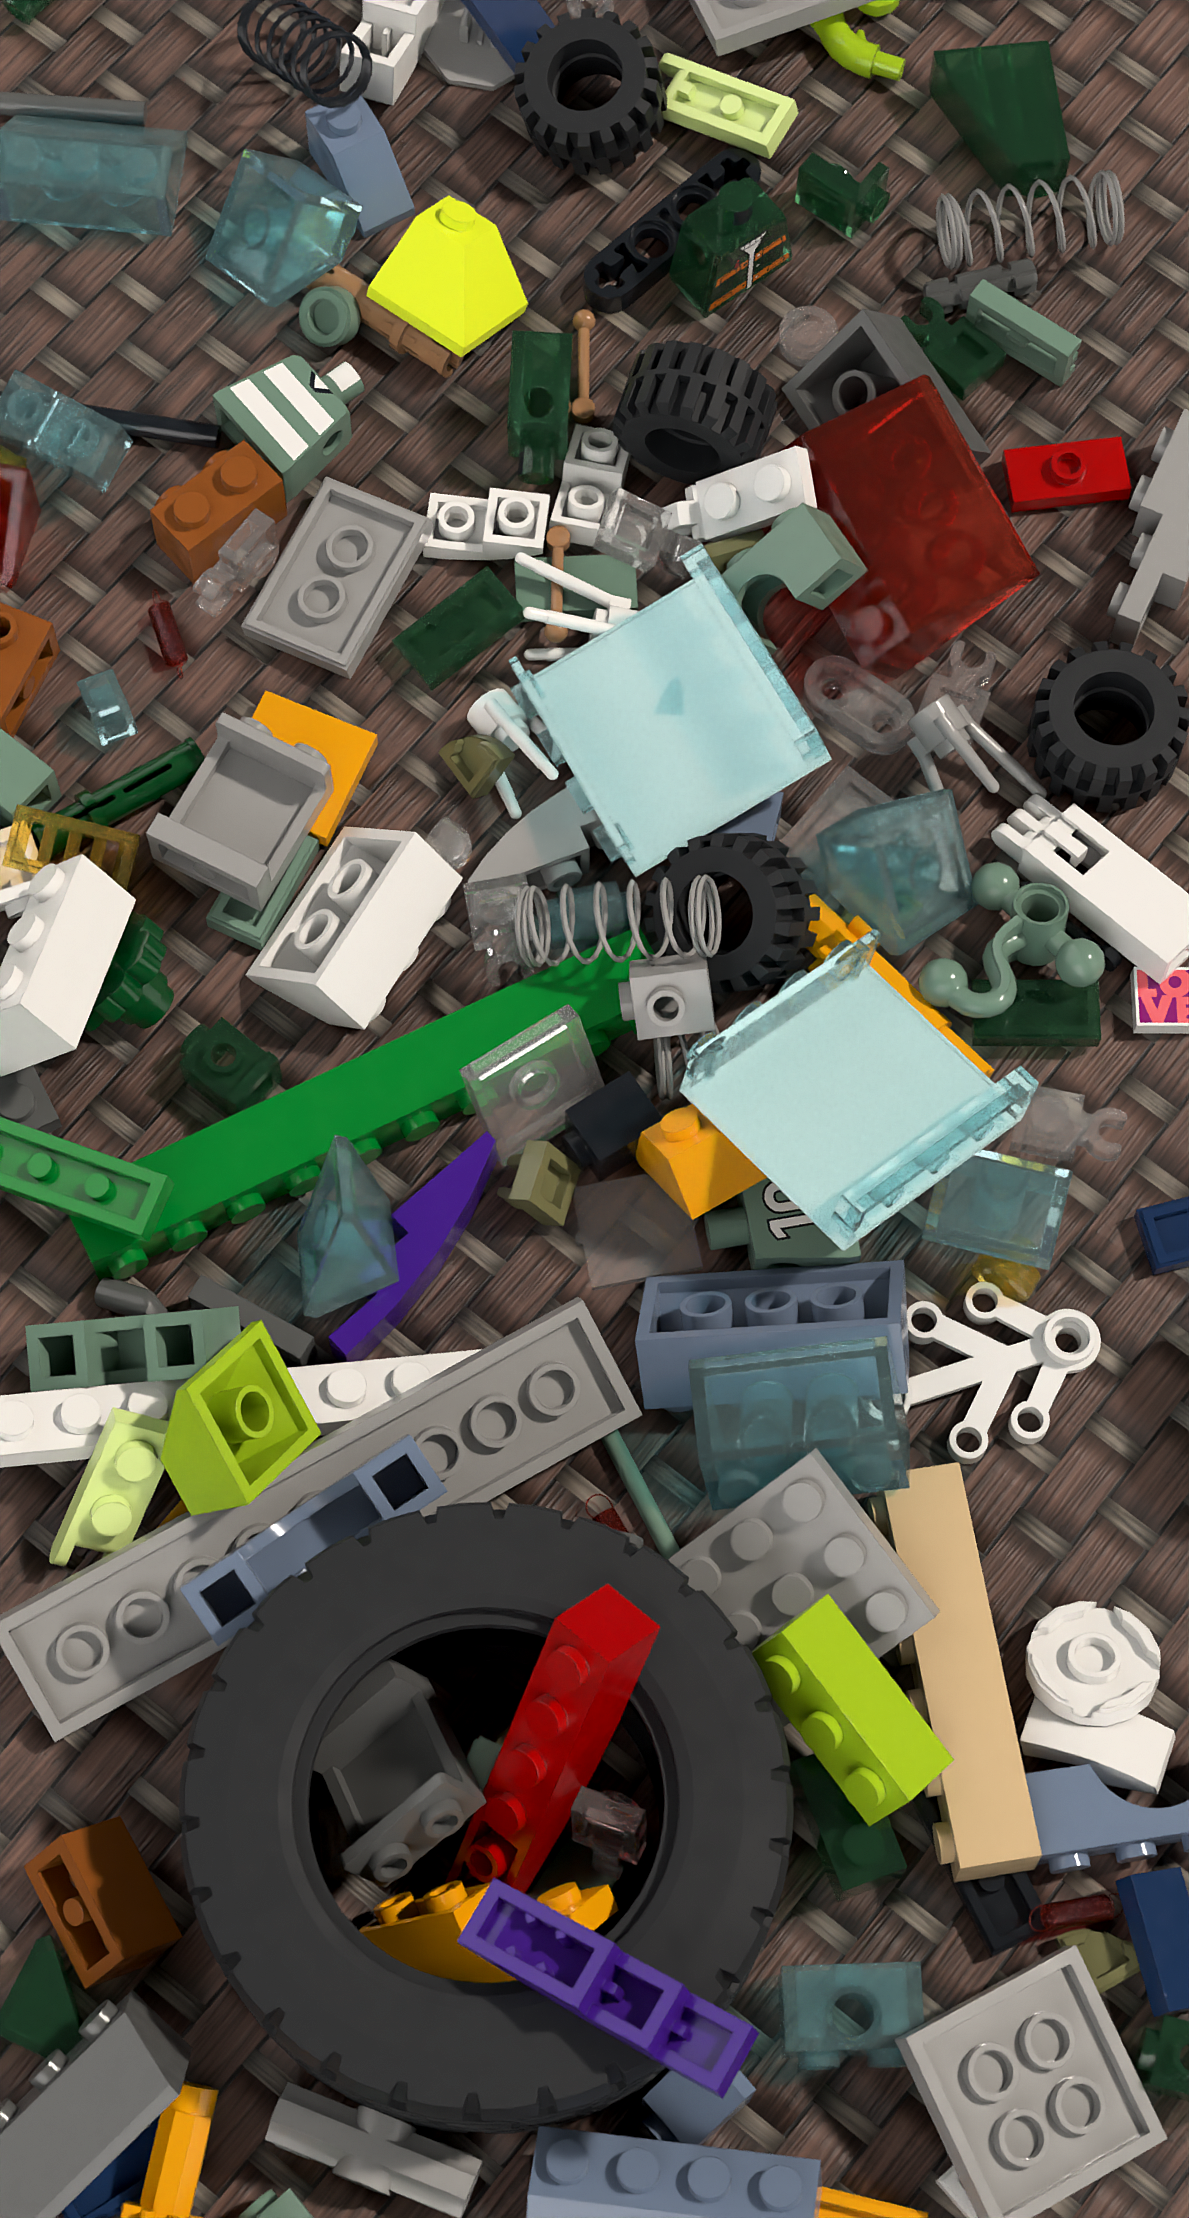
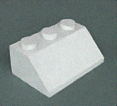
M344 826L246 973V976L257 985L327 1024L365 1030L369 1022L373 1021L382 1012L386 1003V996L401 973L415 961L419 951L418 947L434 922L440 919L448 910L451 896L463 878L416 832Z
M83 854L57 865L53 863L48 864L34 876L28 888L31 896L23 915L13 925L8 934L7 941L10 945L0 966V1077L77 1048L136 899Z

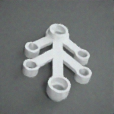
M978 1282L972 1285L967 1291L963 1303L964 1313L970 1321L978 1325H988L997 1320L1030 1338L1007 1346L942 1315L941 1310L931 1302H916L907 1309L908 1339L920 1345L935 1341L969 1359L910 1377L908 1393L892 1395L895 1399L896 1407L891 1411H880L875 1408L872 1400L858 1396L860 1412L870 1423L880 1427H890L901 1422L906 1417L911 1406L981 1384L964 1421L959 1422L952 1428L947 1441L948 1452L955 1461L962 1464H973L983 1457L989 1442L987 1431L1015 1373L1042 1364L1028 1400L1019 1403L1013 1409L1008 1421L1009 1432L1016 1441L1022 1444H1035L1045 1436L1049 1428L1050 1416L1048 1412L1066 1374L1078 1373L1087 1369L1095 1361L1101 1346L1100 1333L1096 1324L1089 1316L1074 1309H1060L1045 1316L1003 1296L999 1287L993 1283ZM980 1294L988 1295L993 1299L995 1309L991 1312H980L974 1307L972 1298ZM917 1314H926L933 1319L935 1327L929 1332L918 1331L912 1325L911 1318ZM1061 1334L1072 1335L1078 1342V1349L1070 1353L1064 1352L1056 1345L1055 1338ZM1023 1413L1034 1414L1039 1419L1041 1428L1035 1432L1024 1431L1020 1428L1017 1418ZM961 1433H971L977 1437L980 1447L974 1452H965L958 1447L956 1437Z

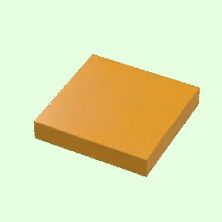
M265 690L252 718L265 725L272 732L273 737L292 746L296 743H303L313 747L326 758L327 763L331 766L334 791L308 833L309 836L318 839L319 844L327 847L378 745L377 734Z

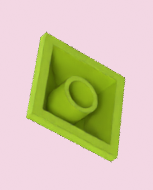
M262 1320L251 1322L176 1391L160 1460L191 1516L249 1505L322 1434Z

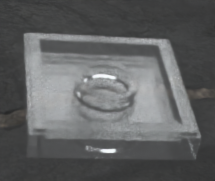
M569 1004L459 1070L484 1133L488 1131L496 1140L497 1160L503 1167L507 1165L508 1157L515 1154H523L527 1140L547 1141L565 1130V1110L605 1086L580 1017Z

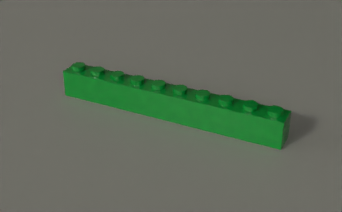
M639 926V937L645 950L649 954L655 955ZM630 929L607 940L611 951L616 956H623L630 945L632 931ZM637 944L629 958L622 963L615 962L606 953L604 947L601 949L596 960L589 965L582 964L575 956H572L556 967L551 966L132 1162L138 1166L167 1175L175 1183L149 1243L67 1214L99 1281L104 1277L111 1276L118 1280L130 1277L143 1270L149 1263L148 1259L170 1248L175 1252L192 1248L207 1237L208 1230L227 1221H231L232 1224L249 1221L265 1210L266 1203L287 1193L290 1196L306 1194L322 1184L325 1175L346 1165L349 1169L363 1167L377 1159L382 1154V1148L403 1138L407 1142L420 1140L433 1133L440 1126L439 1121L460 1111L465 1115L477 1113L490 1106L497 1099V1094L519 1084L520 1087L527 1088L539 1084L554 1072V1067L575 1057L578 1061L589 1060L604 1052L611 1045V1040L632 1030L634 1034H637L635 1020L623 1021L618 983L630 981V961L647 958L638 949ZM597 945L579 954L583 958H590L594 954Z

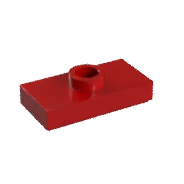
M1121 436L1003 450L1001 461L1011 512L1124 500L1130 497L1132 487Z

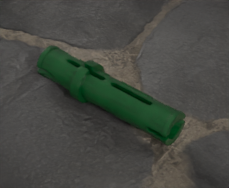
M188 737L181 744L134 768L132 771L90 793L85 789L74 795V803L36 824L29 825L38 850L49 861L53 859V856L93 834L100 838L109 833V825L192 780L205 759L200 748L191 737Z

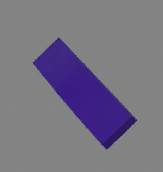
M488 1131L391 1214L393 1232L400 1241L360 1275L363 1295L369 1301L328 1337L332 1355L340 1363L362 1361L401 1322L440 1272L472 1219L497 1162L496 1140Z
M496 1878L492 1880L457 1940L461 1946L523 1984L722 2099L759 2035L752 2025L691 1993L684 1984L623 1952L609 1939Z

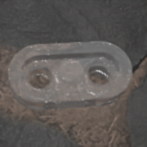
M842 656L820 658L808 668L804 677L802 695L807 709L814 716L872 754L891 755L899 752L907 745L913 734L907 722L915 716L912 704L905 696L850 659ZM834 688L839 690L843 697L832 700L825 697L822 692L826 689ZM877 722H886L893 730L889 733H879L874 730L872 725Z

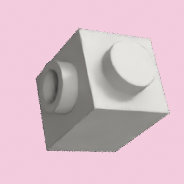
M696 952L689 959L682 958L679 955L660 957L656 961L648 959L630 961V981L618 983L623 1021L635 1020L638 1040L715 1030L707 957L703 958Z

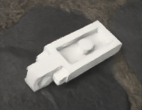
M794 446L697 481L696 485H691L685 489L686 501L675 502L656 510L655 513L660 535L671 534L675 535V538L680 539L692 534L693 542L701 543L705 541L718 542L770 526L779 515L791 508L798 507L802 502L817 508L808 451L806 448Z

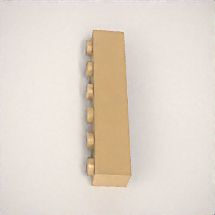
M956 1462L881 1474L876 1493L877 1497L868 1498L869 1518L881 1534L885 1536V1539L940 1610L934 1619L895 1646L900 1666L911 1665L915 1689L907 1690L906 1697L954 1759L947 1768L924 1788L926 1797L937 1796L942 1822L933 1823V1838L940 1865L951 1864L954 1883L1034 1870L1042 1856L960 1463Z

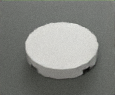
M1078 1601L1056 1607L1037 1622L1026 1650V1678L1036 1698L1055 1715L1079 1725L1109 1726L1132 1719L1149 1705L1160 1678V1649L1149 1628L1130 1612L1115 1606L1113 1612L1105 1608H1096L1097 1602Z

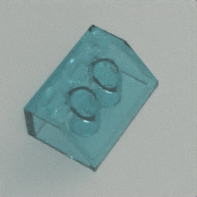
M15 115L0 128V220L172 237L188 141L187 131Z
M887 1336L689 1360V1377L699 1464L712 1510L736 1508L815 1448L818 1449L852 1495L910 1488V1431Z

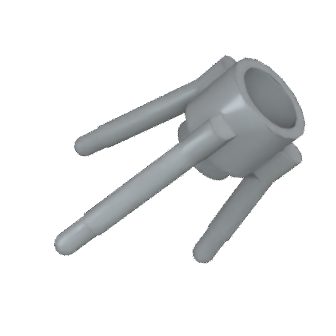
M948 694L931 703L907 722L916 735L907 742V745L919 761L940 819L950 840H959L960 831L931 756L933 750L940 760L956 750L988 791L995 793L999 790V783L967 742L972 737L1022 786L1027 788L1032 794L1040 795L1043 798L1046 797L1047 792L1045 788L973 720L963 704L957 707Z

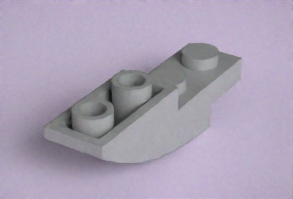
M1185 408L1175 430L1164 426L1151 456L1152 461L1159 463L1153 478L1142 474L1129 504V509L1138 512L1131 535L1139 537V540L1129 563V566L1137 569L1131 585L1120 581L1106 614L1116 619L1109 642L1117 645L1120 642L1135 644L1154 601L1177 610L1189 577V410Z
M580 781L556 793L529 812L486 854L468 880L469 905L474 915L490 910L492 913H500L516 907L519 893L525 886L531 887L534 885L540 890L548 888L549 891H560L565 883L571 887L582 878V875L589 873L590 847L596 846L599 849H606L617 845Z

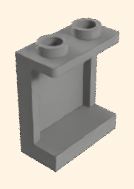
M221 713L215 723L218 736L214 745L171 815L167 817L158 812L147 830L146 836L152 858L262 911L334 791L331 766L327 763L326 758L313 747L303 743H296L292 746L273 737L272 732L265 725L253 718L243 716L238 720L226 713Z

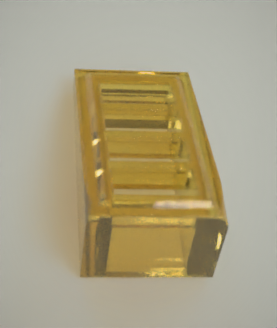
M17 804L2 866L36 875L43 867L50 864L59 829L70 832L62 862L78 856L83 836L94 839L89 860L100 869L107 843L118 845L119 848L111 879L124 890L129 891L141 842L140 835ZM33 823L45 826L37 860L25 858Z

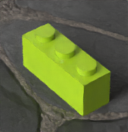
M826 1594L793 1617L751 1652L764 1675L773 1700L868 1826L873 1825L910 1802L954 1761L953 1757L829 1594Z

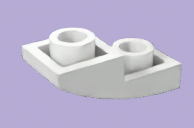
M575 425L564 460L562 483L549 525V529L554 526L565 527L570 533V542L602 549L608 548L631 456L630 453L623 450L619 445V439L614 436L613 431L608 429Z
M490 488L488 499L430 493L427 517L432 520L434 530L423 548V557L452 560H500L515 558L516 554L520 552L529 556L543 554L550 495Z
M1035 1696L1020 1738V1744L1024 1755L1073 1765L1090 1764L1103 1784L1158 1795L1176 1737L1174 1730L1140 1714L1135 1715L1130 1720L1109 1726L1079 1725L1055 1715Z

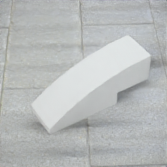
M363 0L362 21L353 34L358 36L368 47L372 58V76L362 97L394 105L424 51L425 43L445 0ZM354 42V64L348 77L340 84V91L346 92L356 82L361 72L362 56L359 47ZM347 43L341 50L340 77L343 75L349 61Z

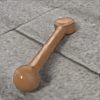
M582 309L574 314L572 320L574 328L578 330L577 399L572 403L571 414L576 422L585 424L592 421L595 415V405L589 399L590 330L594 328L596 320L590 310Z
M554 526L547 531L546 543L549 550L552 551V566L564 571V551L570 546V533L563 526ZM551 581L550 610L563 613V586ZM546 624L544 634L550 642L560 643L566 639L568 628Z

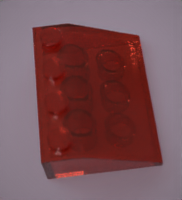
M926 374L803 433L781 450L783 451L794 446L807 449L817 502L816 509L831 516L868 569L866 573L828 605L862 669L897 679L1040 575L932 379Z

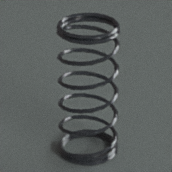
M250 0L243 7L237 22V38L242 51L251 60L257 62L260 66L266 67L272 74L278 75L284 82L303 92L315 103L330 109L344 108L357 101L365 92L372 76V58L368 47L358 36L346 32L342 26L334 24L329 18L321 16L316 10L308 8L303 2L279 0L269 6L258 20L254 33L255 53L248 40V24L251 14L265 0ZM293 5L295 8H291L281 14L271 26L266 41L268 59H265L260 48V31L263 22L278 7ZM298 13L300 19L293 22L283 34L279 46V57L273 58L272 40L276 28L282 20ZM307 21H310L312 25L309 29H307ZM300 25V33L296 43L284 54L287 38ZM323 29L324 34L317 37V30ZM312 33L307 49L296 59L306 37ZM336 38V55L331 66L322 75L308 80V73L312 72L323 61L329 48V40ZM341 38H345L349 48V61L343 75L329 86L311 89V85L324 80L336 68L341 57ZM354 42L359 47L362 56L361 72L356 82L346 92L335 97L316 95L324 94L337 88L348 77L354 64ZM324 43L318 59L308 67L312 54ZM298 64H300V71H299V72H297V65H298Z

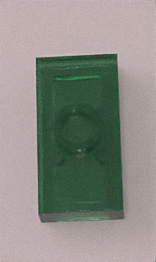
M486 566L392 639V642L397 651L432 691L524 620V609L490 568Z
M972 979L970 986L972 992L987 993L992 989L988 979ZM1016 980L1017 993L1014 1002L1005 1012L991 1018L976 1019L971 1017L972 1046L1098 1047L1101 1041L1099 981L1097 980L1094 984L1086 987H1074L1062 980Z

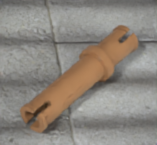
M322 254L316 258L317 263L323 266L322 269L313 262L310 264L304 277L305 287L313 290L324 286H339L348 290L359 305L360 321L387 338L391 349L399 354L410 353L445 378L453 374V369L447 366L448 363L455 369L460 366L464 356L459 357L367 297L366 294L370 284L334 262L329 256Z

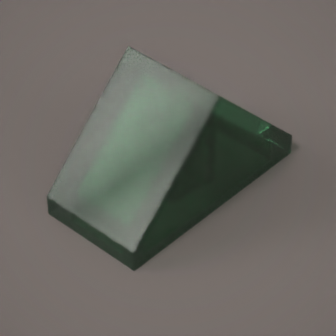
M51 1935L36 1940L0 2010V2038L45 2060L56 2049H59L66 2056L84 2038L78 2032L83 2022L60 1947Z

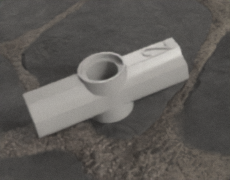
M290 2082L287 2083L282 2095L279 2097L265 2137L266 2141L275 2144L278 2148L332 2167L333 2174L352 2183L389 2197L392 2192L455 2218H462L483 2164L482 2160L473 2157L472 2154L416 2134L415 2127L389 2115L358 2105L356 2110Z

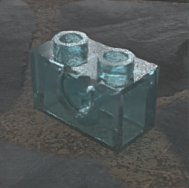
M16 369L0 396V438L105 494L133 442L120 424Z
M921 1962L781 1966L778 1972L782 2058H798L799 2070L840 2068L839 2056H867L869 2068L907 2066L895 2039L924 2023ZM845 1999H853L863 2004L870 2018L868 2030L857 2036L841 2032L833 2021L832 2011L834 2005Z

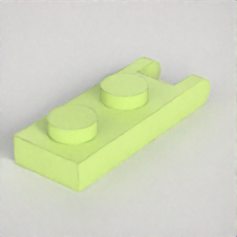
M665 53L658 63L663 73L673 77L665 90L667 111H661L663 119L771 159L798 115L795 100L670 53Z
M112 1407L51 1547V1564L64 1567L75 1546L103 1552L102 1558L133 1541L165 1469L160 1457L169 1421Z

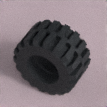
M581 9V18L571 19L569 12L557 16L559 25L551 29L546 23L536 30L539 41L536 44L527 41L521 50L525 62L516 63L514 76L518 84L514 86L515 99L530 139L533 138L536 149L543 157L550 154L553 165L565 170L569 163H572L575 173L580 175H588L590 167H598L600 175L613 173L611 164L621 161L625 168L636 162L633 152L639 149L646 153L653 145L650 132L660 134L664 125L661 111H667L664 81L652 44L647 36L641 37L638 26L628 19L621 25L618 14L607 10L602 18H596L594 9ZM607 75L621 82L614 97L599 108L577 111L561 105L567 90L575 82L587 76Z
M672 340L666 341V344L656 342L648 345L647 350L641 349L636 355L612 421L614 423L612 430L614 436L619 439L618 443L623 450L632 454V458L641 465L677 482L696 485L697 481L760 459L777 410L776 393L773 387L766 384L767 379L760 372L752 369L750 364L744 360L736 358L726 351L691 341L690 343Z
M1107 641L1094 642L1090 653H1086L1079 646L1069 651L1066 663L1058 659L1050 667L1047 679L1043 678L1038 688L1027 731L1030 734L1027 743L1029 757H1037L1034 771L1039 779L1051 778L1049 790L1058 798L1064 792H1067L1073 796L1070 805L1075 803L1081 809H1083L1085 801L1096 803V812L1109 813L1113 803H1119L1122 811H1126L1136 807L1139 796L1146 802L1151 800L1158 794L1160 785L1166 786L1171 779L1188 736L1189 708H1185L1188 694L1184 685L1173 686L1177 673L1169 664L1161 669L1156 666L1155 663L1158 656L1147 649L1142 656L1132 653L1134 644L1120 642L1118 650L1108 648ZM1091 710H1110L1126 717L1135 726L1140 738L1124 745L1104 744L1088 736L1079 726L1076 717Z
M713 833L712 835L697 836L687 840L688 847H675L666 855L671 866L657 867L652 879L659 883L658 889L656 891H647L645 905L654 906L653 918L644 919L646 932L656 931L658 941L651 945L655 954L659 952L666 931L660 904V884L664 877L671 882L673 889V936L682 952L688 953L693 948L688 918L689 891L693 880L698 875L704 876L706 874L713 879L718 890L720 885L728 877L732 876L742 884L750 897L753 908V920L749 934L739 947L735 949L721 938L718 951L712 958L707 957L711 993H730L765 988V985L777 984L786 979L788 976L785 970L798 969L806 958L799 950L800 948L813 947L817 934L809 931L810 921L820 920V907L810 906L809 895L818 893L814 880L802 879L800 874L808 867L800 857H786L790 847L780 841H767V835L757 833ZM707 903V915H706L705 931H704V935H703V936H704V939H705L706 946H707L708 937H709V910H708V903ZM670 941L661 957L678 955L672 948Z

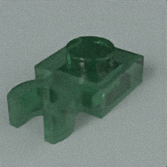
M926 296L921 300L919 311L922 317L930 323L918 325L906 315L901 317L918 345L926 348L923 352L948 389L962 401L1004 365L1005 351L964 316L951 326L944 320L945 314L942 306L931 297Z

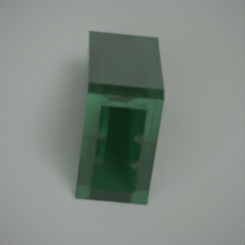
M1048 40L934 51L928 84L930 96L1001 190L1005 185L1010 184L1019 191L1021 196L1025 195L1028 197L1033 183L1040 179L1049 185L1053 193L1059 192L1060 186L1067 175L1070 155ZM1039 185L1036 187L1033 198L1044 197L1048 193L1043 186ZM1007 190L1004 196L1013 197L1015 195L1011 190Z

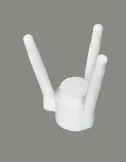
M520 552L515 556L516 563L607 608V610L596 608L592 620L551 610L526 607L523 610V615L527 619L590 633L588 644L597 645L646 615L645 612L630 609L631 599L611 595L525 553ZM590 648L527 649L524 652V657L529 661H570Z
M499 688L487 692L475 701L469 709L467 721L478 734L489 735L500 740L512 752L520 748L548 779H557L559 775L558 770L529 738L530 730L563 756L565 755L549 727L537 718L526 703L517 705L504 689ZM503 772L495 784L511 818L519 819L522 815L521 809L507 776Z

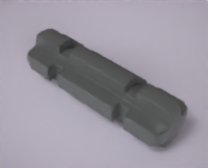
M1023 258L1007 262V269H1002V266L998 264L954 275L955 281L949 282L947 277L927 281L923 287V300L927 312L932 316L953 312L954 305H958L960 310L966 309L970 294L982 279L1005 293L1011 292L1013 297L1033 293L1037 288L1038 282L1037 271L1033 261Z

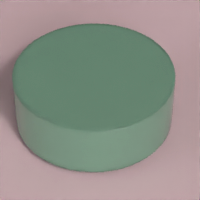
M324 286L315 288L307 293L301 302L299 309L300 327L307 339L317 346L332 347L344 345L353 339L360 326L361 315L359 305L354 296L342 287Z

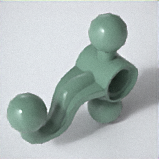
M993 862L981 866L971 882L972 895L980 906L991 911L1004 910L1010 916V920L987 943L982 956L984 971L992 989L987 993H976L969 990L966 971L962 965L949 958H938L928 962L920 972L918 985L923 998L934 1006H950L960 1014L976 1019L991 1018L1005 1012L1014 1002L1017 986L1014 973L1009 964L1010 962L1018 960L1023 964L1031 966H1044L1055 960L1056 972L1062 981L1074 987H1086L1094 984L1101 977L1105 968L1104 953L1095 942L1085 938L1072 939L1065 933L1070 906L1068 898L1062 890L1046 883H1030L1020 888L1019 877L1014 869L1003 863Z

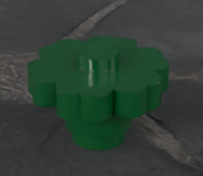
M133 911L129 916L84 1029L88 1032L95 1030L104 1020L113 1023L118 1019L127 1025L136 1024L142 1029L149 1028L166 1014L173 1002L174 991L167 985L168 979L166 975L160 971L161 961L167 951V947L160 942L164 931L145 914L138 915Z

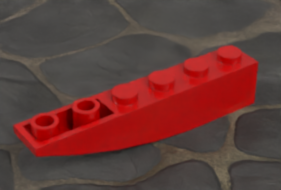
M608 1583L555 1618L484 1788L483 1795L486 1803L474 1812L445 1884L461 1880L464 1888L490 1883L496 1878L525 1894L590 1782L619 1724L661 1626Z

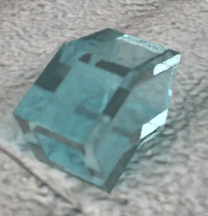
M113 669L77 681L81 700L102 746L138 733L129 704L120 688Z

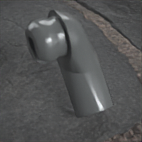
M104 1277L95 1291V1303L98 1307L124 1316L169 1313L153 1291L112 1277Z

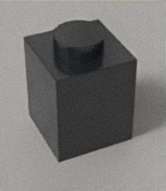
M628 1071L565 1110L566 1134L561 1137V1140L568 1155L578 1165L579 1169L589 1166L598 1181L601 1182L637 1159L636 1150L641 1132L660 1122L662 1117L633 1075Z

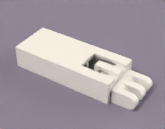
M1033 794L1024 802V810L1016 809L1007 818L1008 824L1001 823L992 831L991 836L994 843L1019 863L1017 871L1032 883H1046L1062 890L1068 898L1069 912L1158 984L1166 980L1189 958V894L1075 803L1062 813L1040 795ZM1061 848L1071 856L1069 863L1056 854ZM1079 863L1089 869L1084 875L1074 868Z

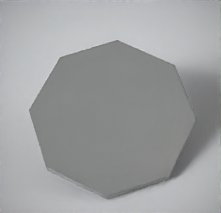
M445 0L425 43L423 53L446 82L452 85L494 91L515 79L511 68L462 1Z

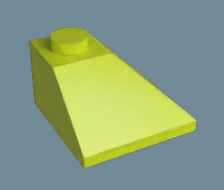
M450 195L415 217L369 285L366 294L367 297L459 357H463L525 313L528 305L497 226L476 213L469 204L456 200Z

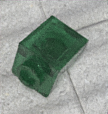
M812 152L799 167L795 202L849 238H852L866 221L870 224L874 223L885 210L890 199V193L886 191L890 168L878 162L860 183L853 179L851 174L841 165L829 163Z

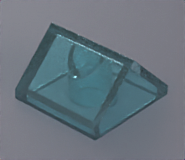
M334 1135L297 1232L304 1316L318 1318L399 1281L390 1200L348 1137Z
M982 1149L933 1185L921 1239L1049 1270L1073 1171Z

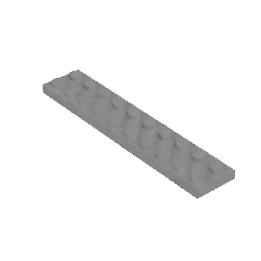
M576 1297L311 1443L249 1505L193 1516L188 1511L0 1615V1646L52 1739L56 1742L227 1647L233 1637L217 1646L181 1592V1585L404 1435H411L448 1491L420 1510L422 1516L425 1517L427 1515H435L437 1506L487 1502L642 1416V1413L584 1301Z

